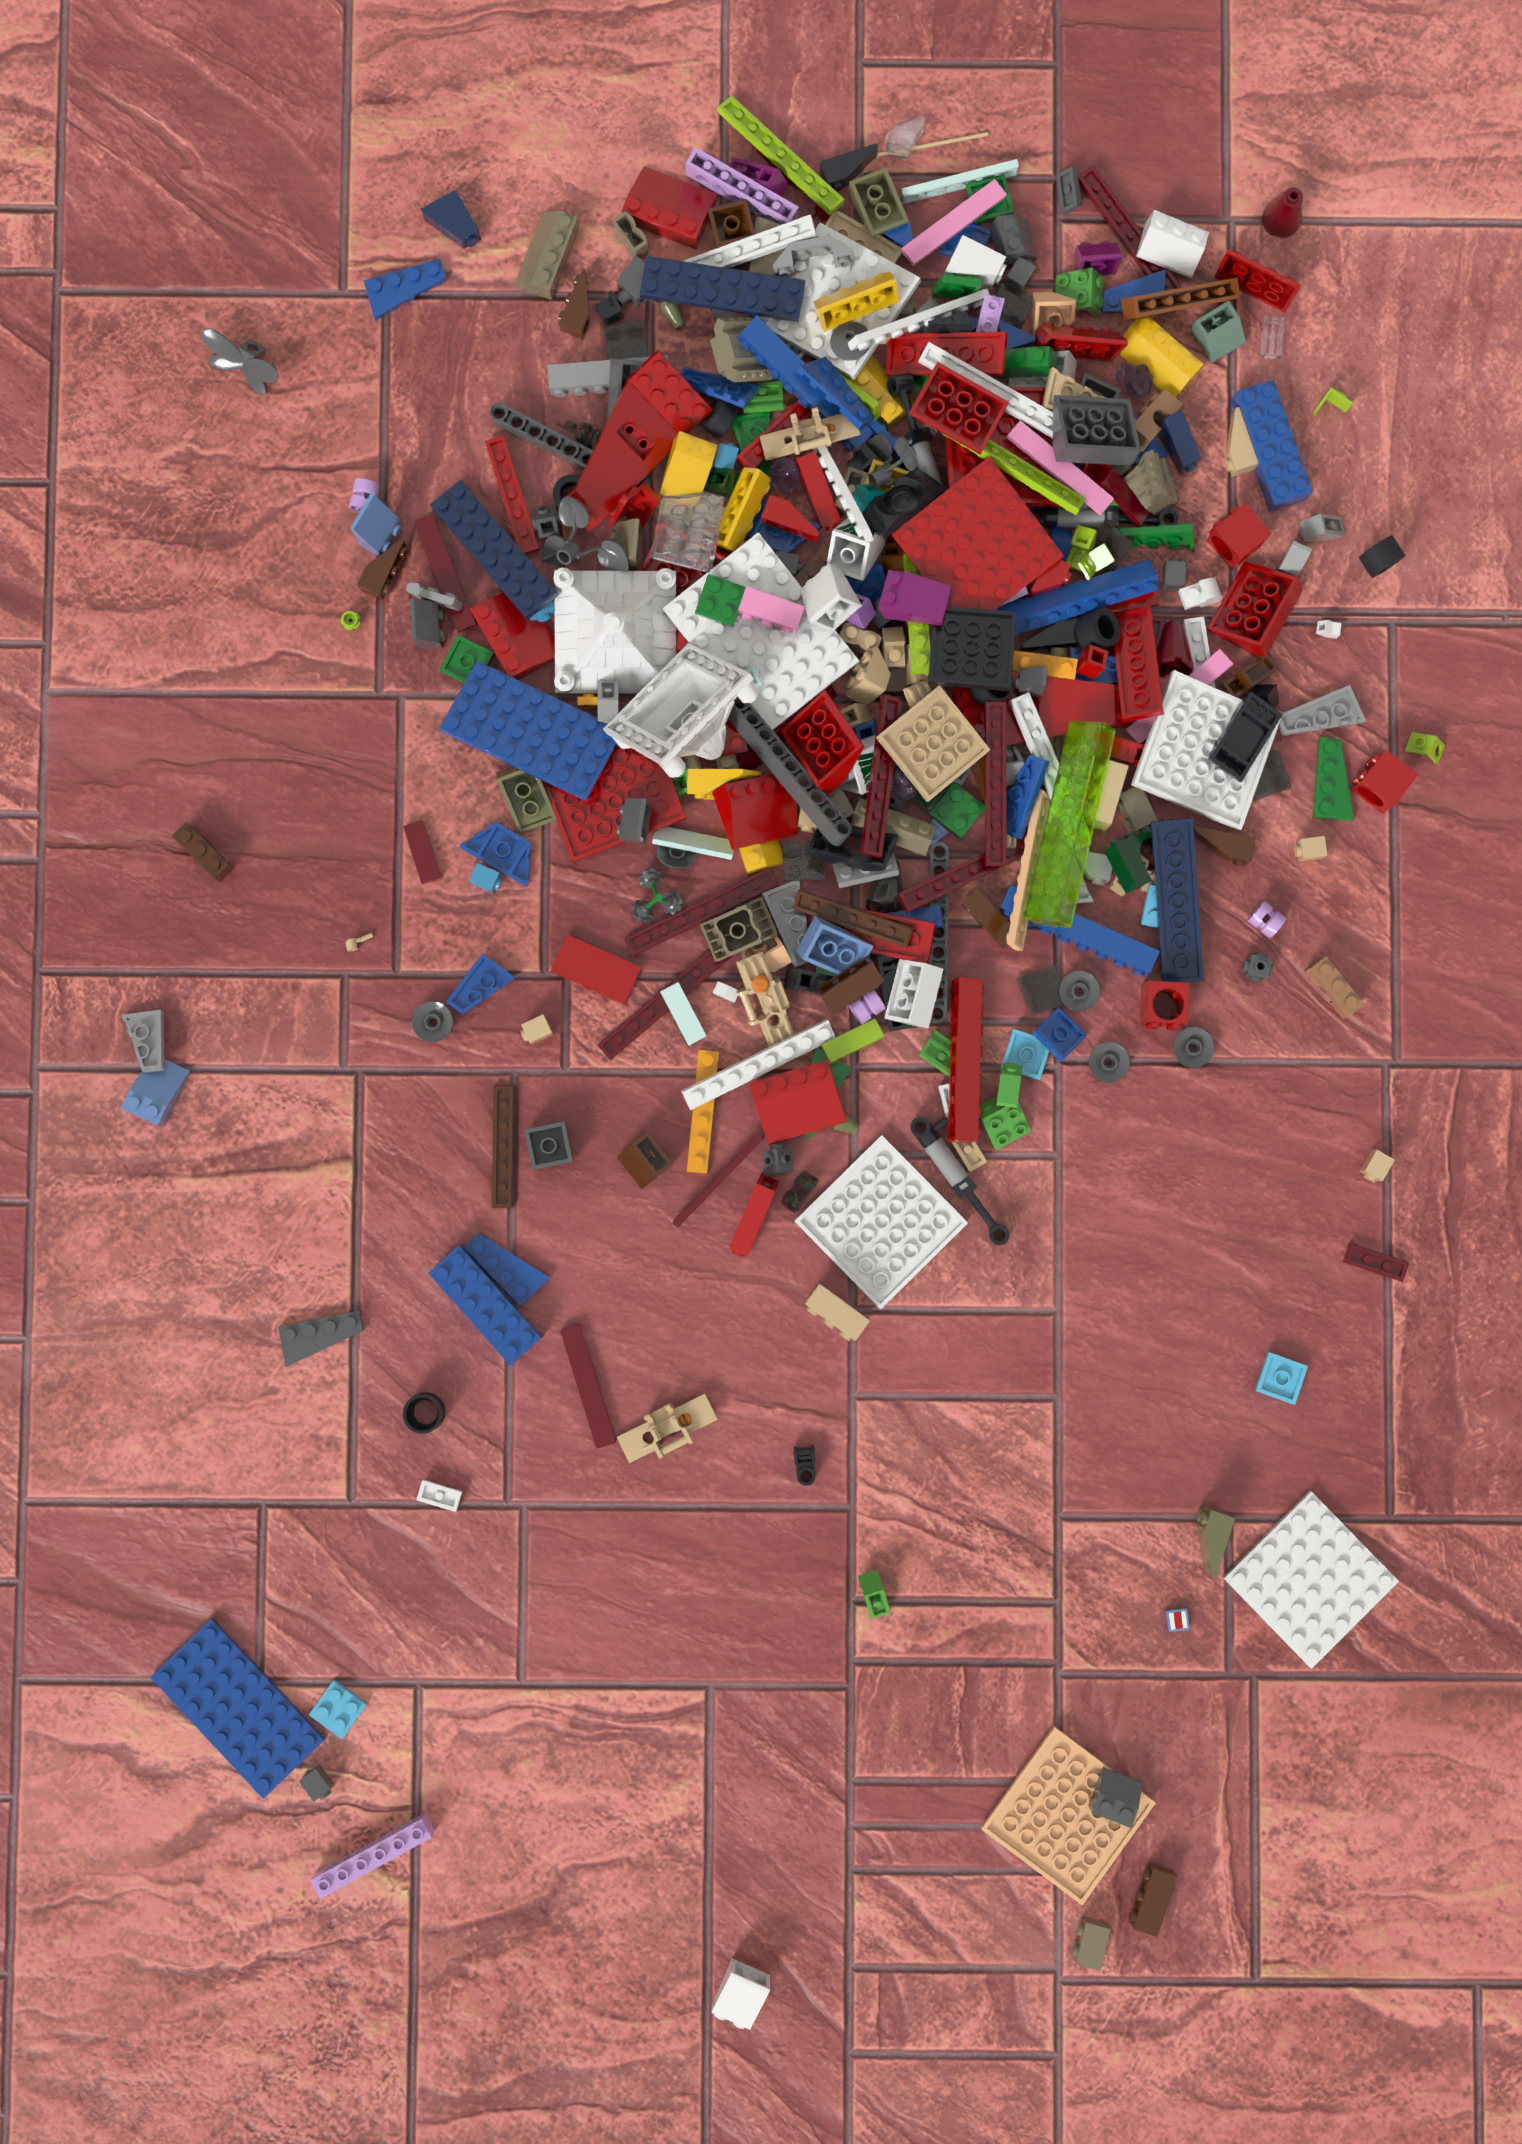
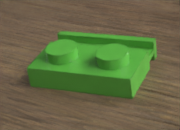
M781 381L754 383L759 385V393L743 408L744 414L784 410L783 383Z
M934 1030L918 1055L949 1076L950 1040Z

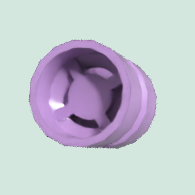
M354 479L352 488L354 495L350 497L349 509L359 513L370 493L378 497L380 485L368 479Z
M1264 900L1253 911L1247 921L1255 928L1260 927L1261 932L1270 939L1281 928L1287 918L1278 911L1273 912V907ZM1267 914L1269 918L1264 923L1262 919Z
M874 990L864 994L860 1000L848 1004L861 1025L871 1019V1014L877 1015L886 1009Z

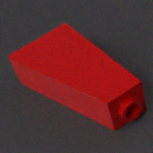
M816 451L794 459L792 461L816 522L821 527L820 529L825 528L826 531L836 528V523L840 522L841 519Z
M760 1174L730 1244L729 1250H732L733 1254L739 1257H748L780 1181Z

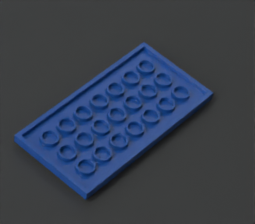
M476 661L439 728L440 732L584 801L588 800L617 745L615 740L603 730L608 723L598 722L597 717L479 661Z
M214 1618L210 1619L150 1677L263 1799L326 1739Z

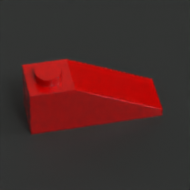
M781 495L769 496L761 516L763 524L816 543L820 542V533L785 497Z

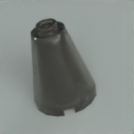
M896 860L899 875L872 881L866 900L867 910H872L873 908L883 913L898 912L902 909L905 911L897 896L900 892L904 891L899 861Z

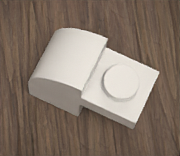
M1215 578L1200 580L1199 583L1179 589L1178 591L1185 610L1199 605L1200 608L1220 602L1222 599Z

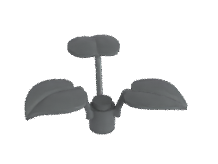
M877 434L866 441L881 461L884 462L879 468L868 474L872 487L878 488L882 485L885 487L895 485L897 481L890 482L891 478H893L892 469L902 462L910 471L917 468L916 455L905 437L898 438L896 441L895 449L900 459L894 464L893 457L891 456V445L883 434Z
M565 496L559 505V517L565 526H573V530L567 540L558 535L549 536L544 543L541 561L554 565H569L574 561L575 557L579 559L581 556L598 550V560L603 567L611 571L627 572L629 569L628 556L623 547L613 540L606 539L602 542V546H596L579 552L578 545L572 542V539L577 531V527L584 528L588 525L590 519L589 512L582 503L571 496Z

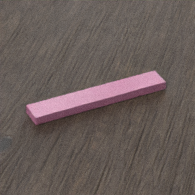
M994 179L902 247L901 252L911 265L915 266L1005 199L1007 194Z
M1021 420L1008 434L1007 439L1060 483L1086 498L1084 503L1100 516L1114 500L1110 494L1071 462H1056L1053 447Z
M1219 649L1193 671L1189 677L1211 685L1232 667L1233 663ZM1155 717L1136 720L1126 729L1127 733L1136 743L1142 744L1148 738Z

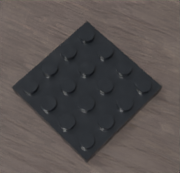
M947 606L943 625L932 624L928 685L1011 691L1016 612Z

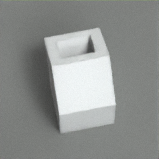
M1330 620L1318 621L1316 634L1336 639L1340 636L1341 623Z
M719 981L713 991L716 996L734 1003L738 996L737 989Z

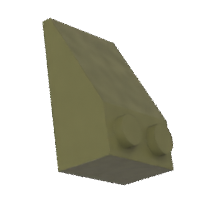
M887 167L849 182V196L871 237L909 223Z
M513 766L496 773V780L519 834L557 820L542 780Z
M1203 1505L1202 1509H1199L1196 1514L1203 1570L1211 1577L1216 1578L1235 1518L1226 1512Z

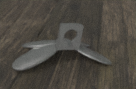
M209 328L203 329L201 332L203 342L217 354L209 357V364L212 367L220 370L242 369L249 385L259 395H264L266 392L264 382L274 383L277 381L278 373L276 368L265 360L255 359L266 352L265 347L250 339L236 348L230 340L218 331ZM248 347H255L258 349V351L250 352L248 350Z

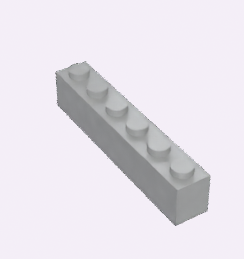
M649 357L627 358L624 360L646 361ZM610 360L547 365L551 396L560 398L568 394L583 396L586 393L604 394L606 391H609Z

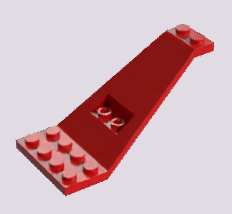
M659 350L655 351L628 377L575 489L567 495L582 503L588 510L590 519L588 525L584 528L589 533L619 504L620 498L625 493L628 495L630 490L637 486L671 451L673 440L679 431L688 434L713 410L708 402ZM628 426L633 427L631 431L626 430ZM642 440L646 441L645 445H640L639 443Z
M1012 672L1014 686L1015 677H1019L1020 674L1018 672ZM1047 676L1043 696H1031L1048 738L1107 726L1130 727V722L1123 723L1119 686L1115 684ZM952 687V702L985 742V706L977 704L972 699L968 688ZM1013 689L1011 696L1001 701L1006 702V746L1026 742L1009 703L1010 700L1019 697L1018 689Z

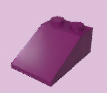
M888 570L878 608L885 619L943 625L952 586L909 572Z

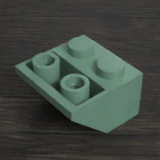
M1230 301L1196 320L1190 330L1211 364L1246 343L1240 317Z

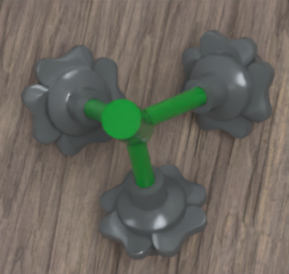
M654 867L644 869L642 874L638 876L640 886H645L648 890L652 888L654 893L653 900L649 903L637 900L631 906L633 909L632 915L638 922L644 921L648 923L654 917L652 905L656 902L662 901L661 906L667 914L674 915L677 911L682 910L681 905L684 900L679 892L671 890L663 896L658 894L656 887H658L659 882L663 879L660 876L661 871L655 870Z

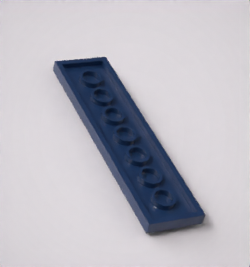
M646 256L639 295L640 298L799 322L805 280Z
M461 480L430 504L433 511L527 620L559 596L555 588Z
M1193 818L1153 821L1150 824L1161 979L1164 982L1184 983L1204 981Z

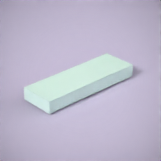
M679 982L661 990L660 993L688 1046L706 1037Z

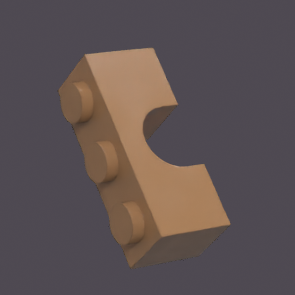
M1166 389L1160 394L1155 393L1148 402L1151 405L1149 407L1145 405L1138 413L1140 417L1138 419L1134 417L1142 452L1161 430L1154 421L1161 424L1164 418L1177 412L1183 405Z
M1327 956L1319 959L1305 970L1317 987H1322L1328 993L1332 1000L1330 1004L1342 1019L1351 1016L1365 1005Z

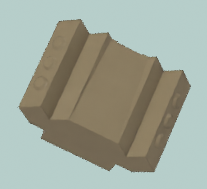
M755 316L723 317L716 320L714 327L716 337L711 339L710 342L718 373L733 382L773 379L768 372L769 369L764 364H759L755 360L754 354L749 349H744L737 338Z
M1154 450L1144 453L1139 464L1124 477V480L1145 509L1157 516L1166 508L1174 509L1178 502L1169 460L1166 461L1165 457L1160 458L1158 452L1154 453Z
M762 897L700 924L715 962L778 935Z

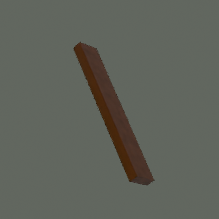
M798 889L792 908L908 948L914 930L913 927L802 889Z
M494 1085L492 1208H513L514 1085Z

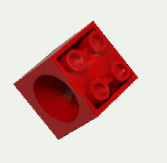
M1246 503L1241 507L1236 505L1228 512L1229 515L1224 519L1220 518L1209 531L1210 535L1206 540L1231 570H1234L1258 550L1272 534Z
M1385 750L1380 754L1377 752L1373 757H1370L1364 765L1365 769L1361 773L1359 772L1353 779L1352 783L1354 785L1350 790L1383 814L1396 805L1419 774Z
M1147 981L1142 984L1140 1025H1145V1029L1153 1030L1166 1026V1030L1172 1031L1182 1029V1026L1187 1025L1190 983ZM1158 993H1166L1175 1001L1176 1013L1169 1018L1170 1020L1160 1018L1153 1010V1000L1159 995Z

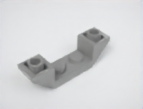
M831 235L790 242L773 264L774 273L776 276L783 277L796 275L794 260H806L808 257L826 256L830 253H833L835 268L848 267L855 264L853 250Z

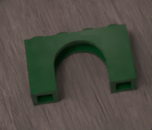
M1149 825L1139 829L1137 834L1133 831L1125 835L1124 840H1121L1119 837L1109 843L1110 847L1104 850L1126 894L1152 881L1140 856L1141 844L1152 848L1151 828Z

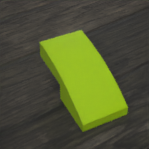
M1081 525L1077 526L1071 541L1072 548L1066 563L1071 565L1070 569L1082 572L1078 562L1083 555L1093 550L1097 530Z

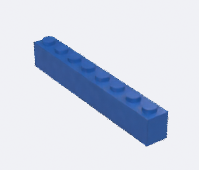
M756 315L738 335L737 338L740 340V345L746 350L749 349L754 354L755 360L761 365L764 364L769 369L770 375L775 379H779L784 384V389L790 394L793 393L798 398V402L802 407L808 408L811 412L812 408L818 407L821 419L841 414L839 412L840 407L825 399L826 394L821 389L813 388L809 384L811 380L807 376H801L796 372L805 363ZM868 426L859 429L860 435L841 440V444L847 451L854 453L872 435L873 431Z
M1146 560L1092 577L1090 580H1082L1000 606L996 610L1016 612L1015 635L1157 591L1158 574L1150 560Z
M1012 885L1008 887L998 909L1007 918H1010L1013 912L1014 895L1017 891V888ZM1033 895L1028 927L1034 925L1043 934L1050 935L1052 933L1058 936L1057 939L1068 944L1070 941L1077 944L1076 948L1087 952L1090 950L1095 952V956L1100 959H1111L1114 961V965L1121 968L1129 967L1133 969L1132 972L1136 975L1144 976L1151 973L1160 952L1159 950Z

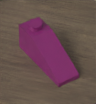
M735 157L732 158L728 165L779 196L783 195L788 186L786 179L777 168Z

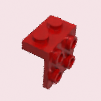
M645 482L639 487L634 486L628 495L625 493L618 501L620 506L616 507L609 515L611 520L608 525L612 527L624 516H627L629 519H640L642 528L663 498Z

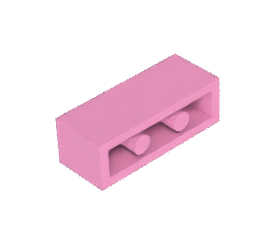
M746 586L738 611L739 614H742L741 617L746 620L753 621V619L761 621L760 624L769 628L776 626L780 628L781 632L791 635L792 632L797 634L805 606Z

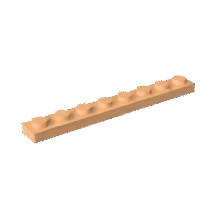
M1044 790L1039 791L1028 822V832L1024 840L1025 849L1021 857L1022 865L1017 877L1018 886L1014 895V908L1010 915L1011 924L1006 937L1007 944L1017 951H1023L1051 802Z

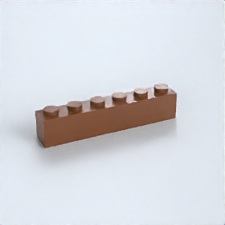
M1238 277L1121 299L1123 318L1128 320L1239 299Z

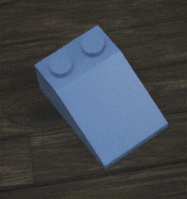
M370 493L350 529L361 547L380 556L392 546L393 538L397 537L401 532L402 523L398 516L374 494Z
M814 916L797 949V953L803 960L839 974L864 957L869 956L874 946L841 927Z
M164 1059L165 1070L147 1073L141 1071L121 1106V1109L158 1126L165 1125L190 1073V1070Z

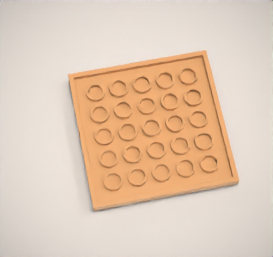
M1053 1726L984 1821L981 1830L1083 1905L1156 1802L1141 1791L1139 1809L1132 1828L1093 1814L1088 1805L1102 1767L1110 1770L1113 1769L1057 1727Z

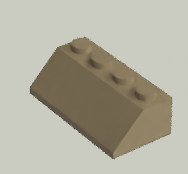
M560 210L542 212L514 285L516 288L550 300L553 299L580 228L577 216Z
M859 799L852 817L851 826L863 828L867 804L866 799ZM888 808L885 833L898 836L896 846L926 856L938 826Z

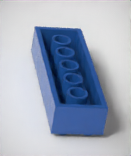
M1274 379L1236 391L1231 399L1234 410L1240 407L1259 464L1255 468V473L1268 511H1274L1307 500L1313 491Z
M463 1245L456 1247L428 1272L510 1366L543 1337Z

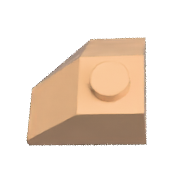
M1054 292L1033 293L1031 311L1033 336L1035 337L1036 329L1043 323H1052L1058 327L1070 325L1075 320L1076 299Z
M777 935L744 950L741 954L744 959L763 951L770 972H776L792 962Z

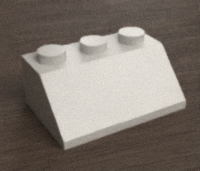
M1154 210L1145 223L1136 257L1191 279L1204 252L1209 232Z
M899 959L884 1019L928 1029L943 969L926 963Z

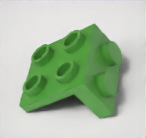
M1093 267L1056 276L1055 293L1076 299L1075 311L1086 309L1093 317L1101 315L1104 279Z
M997 1095L993 1099L979 1105L981 1107L979 1120L984 1125L994 1148L998 1150L1028 1134L1031 1129L1019 1102L1017 1108L997 1106Z

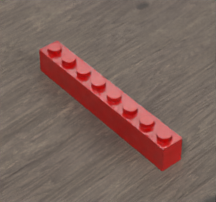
M958 977L952 980L948 1142L975 1143L978 1142L981 1135V1128L979 1127V1118L981 1116L979 1098L982 1094L980 1077L982 1076L980 1057L983 1053L981 1037L983 1035L981 1017L984 1013L982 1005L984 986L982 985V979Z

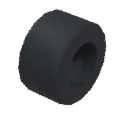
M717 399L711 404L713 410L701 421L702 428L714 438H719L728 431L738 413L736 407L721 399Z

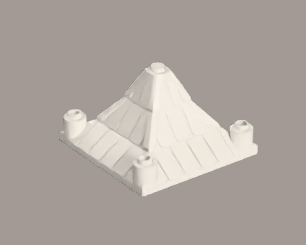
M568 568L554 570V588L559 594L554 600L555 694H598V681H618V694H638L676 656V626L662 609L676 598V571L667 568L660 571L627 572L571 571Z
M688 643L603 730L615 740L620 748L635 749L637 752L658 763L669 777H679L683 774L686 766L681 757L697 755L708 760H715L721 756L726 738L725 724L735 703L733 700L738 696L743 703H751L757 699L759 689L752 681L754 678L749 672Z

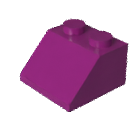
M1104 241L1099 244L1086 242L1077 245L1074 253L1075 271L1093 267L1101 275H1115L1122 259V253L1118 244Z

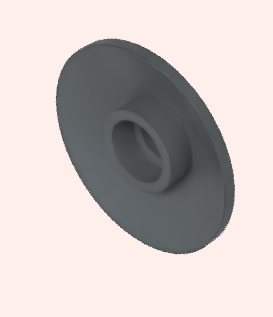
M854 321L840 324L833 331L830 339L833 353L838 358L847 361L861 358L868 351L869 347L862 351H859V348L851 351L848 346L850 340L846 338L864 333L868 329L863 324Z
M662 845L657 847L656 853L659 861L670 868L682 869L689 867L697 858L696 852Z
M1071 972L1060 983V999L1067 1008L1073 1011H1086L1092 1008L1099 999V984L1095 977L1088 972ZM1076 988L1081 989L1082 994L1080 996L1075 994Z
M426 1002L420 1005L413 1014V1030L424 1041H441L452 1030V1014L445 1005L439 1002ZM432 1019L437 1020V1024L435 1026L430 1025V1021Z
M1189 1027L1178 1033L1174 1040L1173 1051L1181 1064L1191 1068L1201 1067L1212 1058L1214 1041L1211 1035L1204 1029ZM1190 1044L1195 1045L1196 1049L1194 1052L1189 1050Z
M1101 1043L1090 1054V1071L1102 1082L1112 1083L1119 1081L1129 1070V1055L1117 1043ZM1106 1059L1111 1060L1112 1064L1110 1067L1105 1065Z

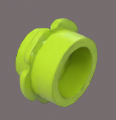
M346 611L341 617V624L344 625L346 630L357 629L360 626V616L357 612Z

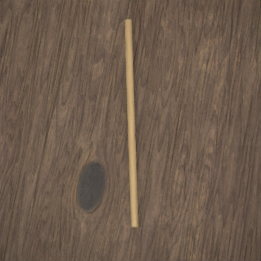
M988 132L879 152L877 157L986 137Z

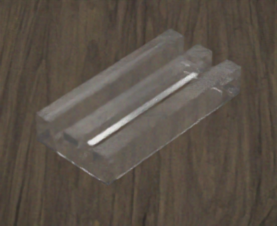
M1264 316L1260 357L1280 359L1282 357L1284 317L1278 319L1274 316L1272 318ZM1268 323H1271L1269 353H1266ZM1276 324H1278L1277 351L1274 353Z

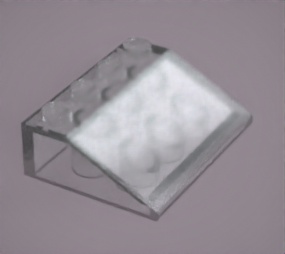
M707 492L662 496L663 499L660 502L650 558L710 573L716 553L725 497Z

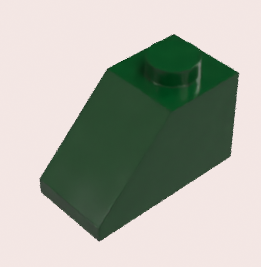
M731 468L711 469L704 491L730 498L740 474Z

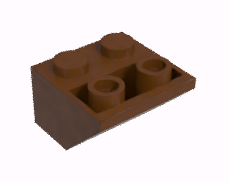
M649 1132L645 1133L617 1156L618 1160L641 1189L645 1188L674 1165Z

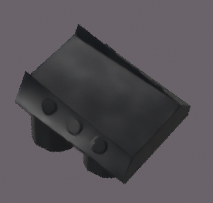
M965 311L956 312L949 317H940L928 321V333L973 332L968 313H965Z

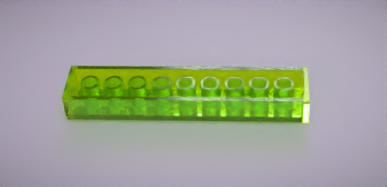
M1069 721L1024 916L1025 920L1036 925L1071 928L1116 732V729L1104 722Z

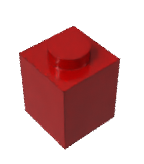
M1090 644L1079 655L1076 672L1095 679L1106 668L1108 651Z

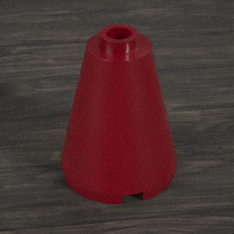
M1294 187L1288 188L1265 207L1262 223L1264 229L1270 235L1287 238L1298 231L1302 223L1303 194L1299 189Z
M1170 620L1164 625L1157 650L1161 678H1165V675H1170L1174 670L1187 676L1194 670L1185 625L1179 620Z

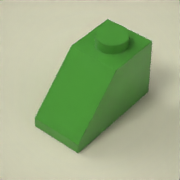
M1002 1063L997 1106L1017 1108L1023 1065Z
M878 1570L868 1571L859 1575V1582L871 1619L891 1613Z

